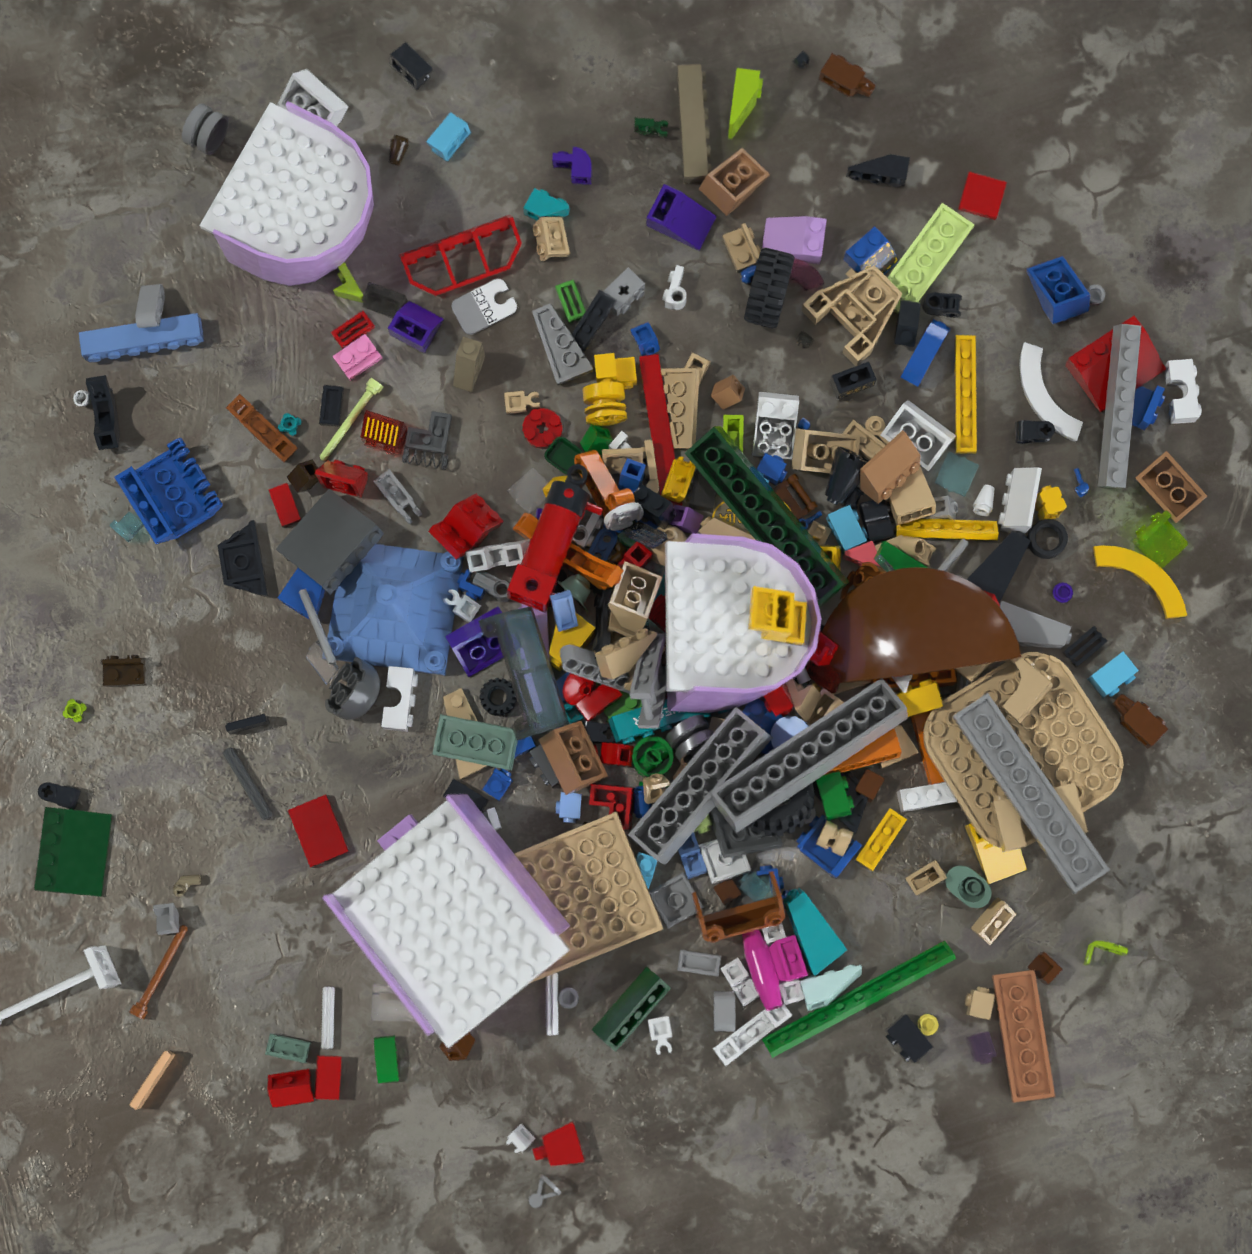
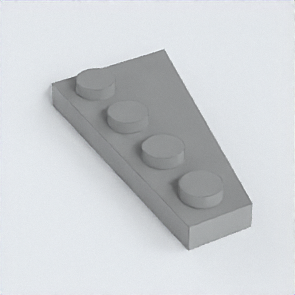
M551 304L532 311L558 385L595 371Z

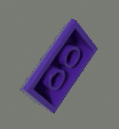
M498 606L445 636L468 677L521 648L507 619Z

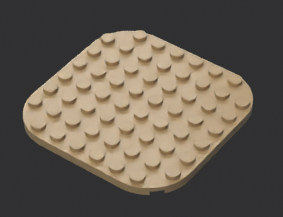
M1039 652L1021 654L1022 659L1027 657L1035 664L1033 668L1039 673L1042 670L1051 677L1050 682L1053 685L1021 723L1017 722L1002 708L1005 702L1017 690L1021 680L1019 669L1010 662L1002 664L943 700L944 706L933 709L925 722L923 739L928 756L976 832L986 842L1001 848L990 803L995 801L994 797L1005 794L952 718V716L987 693L1052 787H1056L1055 783L1067 780L1069 784L1075 783L1083 812L1110 796L1121 780L1123 757L1117 742L1069 668L1052 655L1049 656ZM1021 818V827L1026 846H1029L1037 840Z

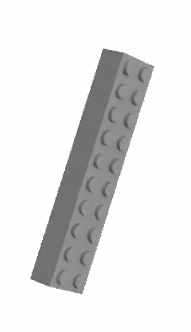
M881 678L712 790V801L737 833L907 719V707Z

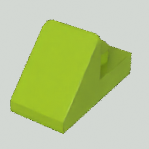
M344 262L338 267L340 272L337 273L342 285L333 289L334 294L340 298L363 303L365 298Z
M723 415L724 431L743 452L744 415Z

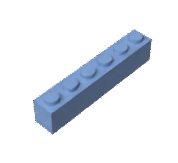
M197 313L161 319L160 326L138 328L137 323L79 332L81 355L89 362H98L102 358L117 359L121 355L127 354L129 356H136L140 352L145 351L154 353L163 348L177 349L182 345L196 346L200 342H204L202 322Z

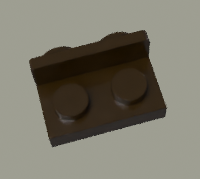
M128 655L127 659H119V656H106V659L100 660V664L103 665L104 687L145 685V661L139 658L138 655Z

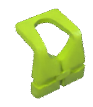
M1094 941L1088 945L1083 965H1089L1094 947L1121 956L1127 955L1128 949L1107 941Z

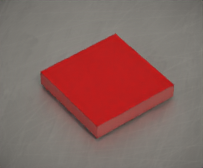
M969 172L958 210L996 220L1007 182Z

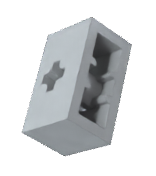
M627 268L604 290V292L617 300L611 311L616 316L620 313H626L631 307L630 304L635 299L639 300L644 295L645 283L631 269ZM622 291L623 293H625V292L627 291V292H628V295H626V294H622V295H621L620 292Z

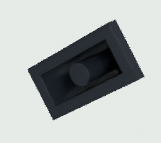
M901 299L894 335L895 344L915 347L921 302Z

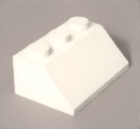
M307 69L292 74L278 102L281 108L287 110L286 103L289 101L333 123L335 126L342 121L348 109V106Z
M909 400L902 404L881 433V436L890 442L902 430L905 431L920 453V465L928 471L956 437L955 434Z
M1014 468L1011 474H1007L1005 485L1008 486V491L1004 493L1002 498V505H1005L1004 512H1000L998 524H1001L1000 531L1010 533L1012 531L1015 533L1019 531L1025 534L1031 528L1042 468Z

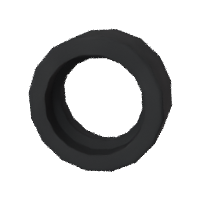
M1054 519L1038 521L1028 533L1027 539L1031 540L1028 545L1029 549L1040 558L1050 559L1056 557L1067 545L1068 534L1066 528ZM1049 527L1058 533L1059 543L1056 548L1044 550L1037 545L1036 534L1041 528Z

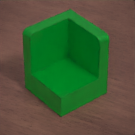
M591 424L580 444L584 452L596 450L602 458V449H609L613 439L607 428Z

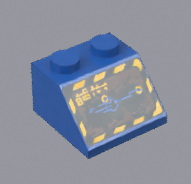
M873 227L845 252L843 259L857 273L875 265L884 275L899 262L889 241L876 227Z

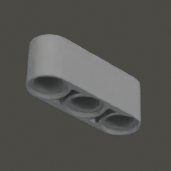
M162 284L141 286L135 314L138 328L160 326L165 300Z

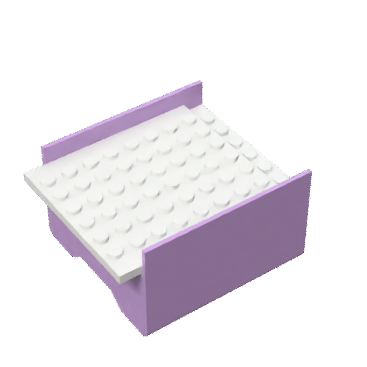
M468 794L446 796L447 801L420 823L416 821L412 814L405 817L377 840L385 850L382 854L333 894L323 897L324 901L425 1033L430 1035L436 1032L447 1048L451 1047L570 950L559 937L561 933L570 927L569 923Z

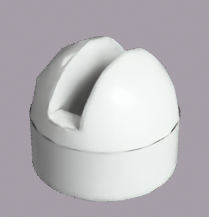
M78 390L73 396V400L78 406H87L91 402L89 392L85 390Z

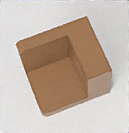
M731 375L714 384L711 397L722 409H726L742 401L745 388L734 375Z

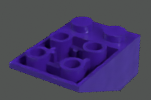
M664 184L646 217V226L700 251L717 216L684 193Z

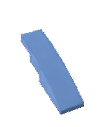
M693 832L678 849L688 879L708 873Z

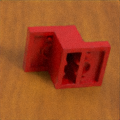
M474 494L456 503L441 522L433 525L428 532L457 560L466 555L467 551L478 548L489 532L500 527L504 521L496 511L492 510L485 503L482 497Z

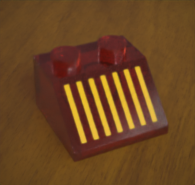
M366 410L360 438L366 447L372 449L379 447L390 455L395 453L401 454L408 430L403 421Z

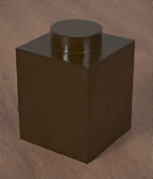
M313 459L298 463L287 476L297 493L312 489L319 481L315 475L318 467Z

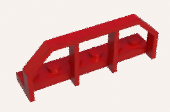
M509 214L401 253L399 257L409 283L437 296L510 269L522 242L514 219ZM512 227L516 244L506 265L489 270L478 237L481 236V239L492 235V231L499 229L502 232ZM475 241L485 273L456 283L445 252L455 249L456 244L462 243L467 245ZM440 251L452 285L434 290L414 281L408 265L417 263L418 258L423 256L426 259L437 255L436 252Z

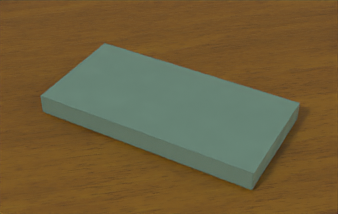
M440 714L432 755L512 770L520 730Z

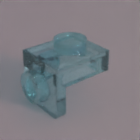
M754 871L751 875L747 872L739 881L742 884L739 889L754 902L762 900L771 890Z

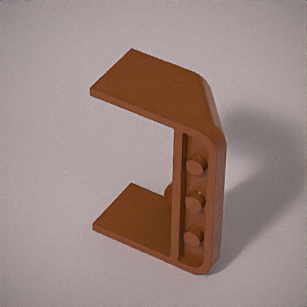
M773 871L769 872L773 897L703 916L696 892L692 893L699 928L705 941L717 942L721 939L781 924L785 919L782 896Z

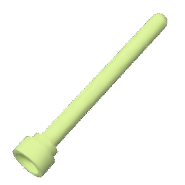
M370 378L366 383V392L320 454L322 461L328 459L371 397L381 392L383 386L379 382Z

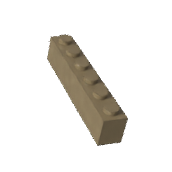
M701 64L678 65L677 78L684 184L702 183L707 174L712 171L711 164H707V157H710V145H706V139H709V127H705V120H708V108H704V102H707V92L702 87V83H706L705 71H701Z

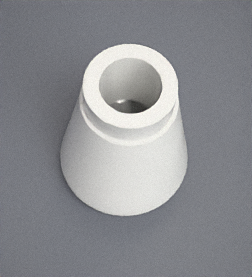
M983 485L973 504L974 513L980 516H988L992 512L994 487Z

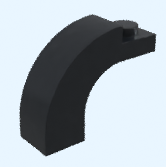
M106 375L86 378L85 383L93 406L95 420L94 437L98 450L119 447L120 435L113 390L109 386Z

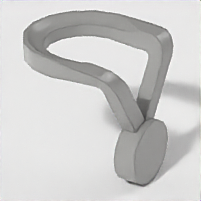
M541 1175L537 1194H532L529 1197V1204L533 1208H538L542 1204V1199L556 1195L559 1196L561 1192L546 1176ZM543 1181L554 1190L553 1193L541 1195Z

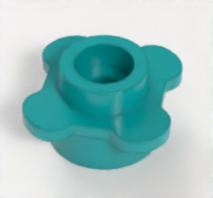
M285 413L281 424L278 425V429L281 432L285 431L289 435L294 436L297 434L298 426L302 423L301 419Z

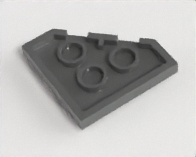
M716 806L709 813L723 858L777 849L783 845L777 833H772V836H765L764 831H761L760 834L755 832L753 826L751 828L746 826L736 833Z

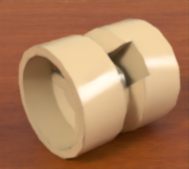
M827 820L816 845L825 849L830 847L833 853L843 857L854 832L845 828L838 829L837 824Z

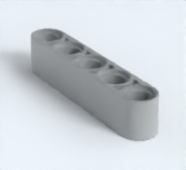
M565 645L560 649L562 667L566 672L627 693L630 692L624 689V684L630 678L628 672L614 679L602 677L597 660L595 659V652L575 645Z

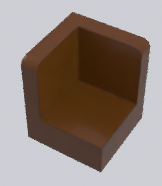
M866 769L855 790L867 797L868 802L871 803L885 778Z
M1040 952L1027 966L1029 970H1035L1036 977L1045 985H1049L1063 970L1045 952Z
M468 1032L451 1047L447 1048L443 1041L439 1047L449 1061L463 1060L467 1058L475 1039Z

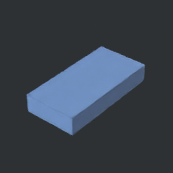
M570 590L551 595L550 599L558 631L577 627L578 621Z

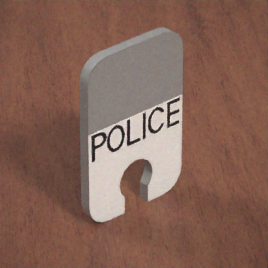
M495 279L452 302V310L466 334H475L516 312L517 305L513 297L504 304H497L494 300L497 293H503L508 290L503 280Z

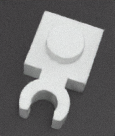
M449 590L448 592L453 595V599L450 601L444 598L443 602L447 605H454L455 607L452 612L466 622H471L481 605L465 594L460 598L456 590Z
M669 1016L649 1019L651 1040H658L656 1045L657 1054L660 1055V1047L662 1045H666L668 1052L671 1053L672 1047L666 1039L672 1037Z

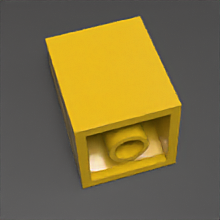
M577 613V627L559 632L557 626H555L549 657L551 665L559 672L564 670L560 658V649L563 646L575 645L585 649L595 637L596 628Z

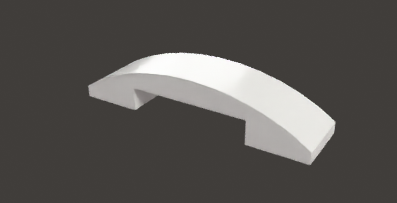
M782 922L777 926L762 928L763 937L768 948L776 940L786 938ZM799 979L790 982L779 980L784 1005L805 999Z
M783 1002L780 1008L770 1011L764 1009L714 1047L713 1050L723 1064L727 1066L757 1041L789 1019L792 1014Z

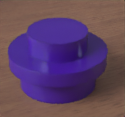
M1062 582L1053 588L1052 594L1057 602L1066 603L1072 598L1073 589L1069 584Z

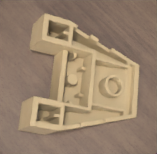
M874 265L852 275L848 279L836 282L828 288L818 290L803 304L802 312L815 325L830 312L854 336L844 347L843 354L855 366H858L872 353L902 296V292Z

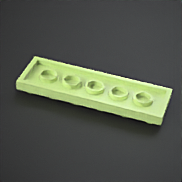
M942 203L887 277L902 292L894 312L899 314L901 299L920 302L975 224Z

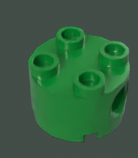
M654 736L645 737L640 740L634 747L632 755L635 770L644 778L650 777L652 774L666 775L672 767L674 758L669 743L661 737Z

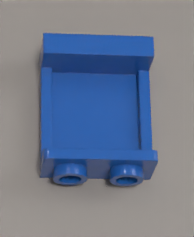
M822 814L820 818L815 816L809 826L812 828L807 834L803 832L796 840L799 843L796 848L836 879L862 845L858 841L851 839L843 857L833 853L830 847L825 849L816 845L823 826L827 821L826 816Z

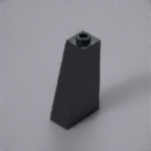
M1012 531L966 580H969L983 591L995 594L998 603H1000L1031 540L1027 539V535L1022 532L1016 531L1015 533Z

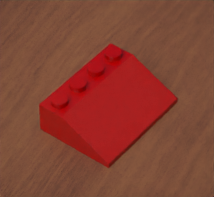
M1134 315L1121 324L1141 326L1135 387L1137 389L1164 372L1166 368L1147 331ZM1113 329L1070 356L1065 365L1100 413L1106 408Z

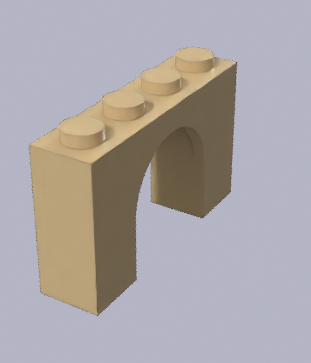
M1019 657L1003 660L1014 664L1020 671L1021 680L1019 687L1002 706L1003 710L1019 723L1023 721L1053 686L1050 682L1051 677L1043 670L1039 673L1033 668L1035 664L1027 657L1024 659ZM992 663L955 669L969 682L973 683Z
M1068 780L1055 783L1056 787L1053 788L1083 832L1087 833L1088 830L1075 783L1069 784ZM1006 795L994 797L995 801L991 802L990 806L1002 853L1026 847L1020 815Z

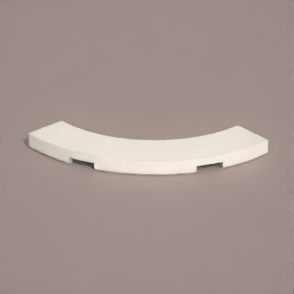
M1024 342L1019 366L1021 384L1028 403L1042 421H1049L1054 425L1056 433L1076 442L1083 422L1062 411L1051 399L1041 375L1043 348Z

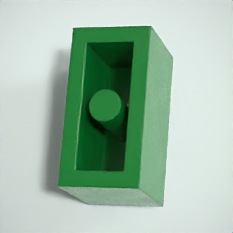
M840 771L818 778L816 782L827 820L851 815L850 808H854L851 795H846L845 789L848 788L846 777H841Z

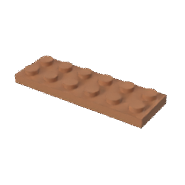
M1035 970L992 975L1012 1102L1055 1097Z

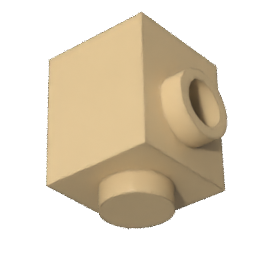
M977 987V991L971 990L970 994L967 993L965 1006H968L966 1015L990 1020L995 996L989 993L990 989Z

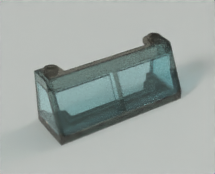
M532 606L479 620L482 633L488 638L497 637L522 714V717L516 719L513 723L516 741L569 725Z

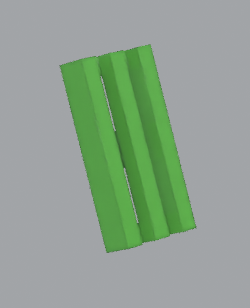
M574 279L556 285L555 289L568 323L580 320L586 310ZM570 285L573 289V292L575 294L576 300L582 313L578 314L570 291L568 289V286ZM562 288H564L574 314L573 316L570 315L561 292Z

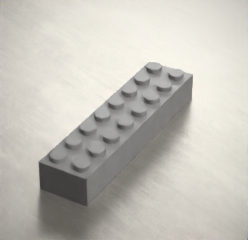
M735 707L628 835L655 860L666 865L715 807L711 791L747 768L770 742L772 737Z

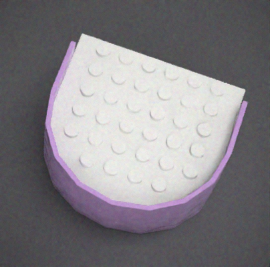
M289 101L286 103L287 110L270 102L199 226L215 236L229 263L263 280L286 286L315 282L342 265L364 239L374 206L370 166L356 141L333 123Z
M691 534L685 542L667 541L665 543L668 711L712 713L734 709L773 691L801 673L817 648L821 615L815 589L797 562L771 544L745 537ZM753 586L794 592V601L807 603L805 636L802 645L761 639L762 631L748 629L751 588Z

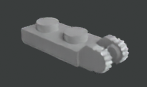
M390 469L373 481L397 513H400L408 524L412 522L411 517L403 510L408 505L411 506L416 515H422V512L415 505L413 498Z

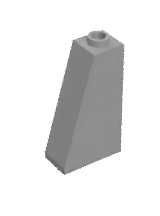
M1004 601L999 603L1000 608L1014 629L1020 646L1061 649L1065 644H1069L1072 633H1070L1071 626Z

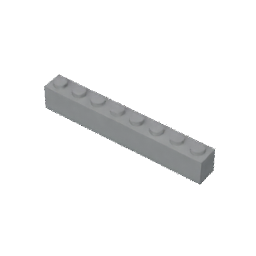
M1119 324L1113 326L1098 487L1126 488L1141 326Z

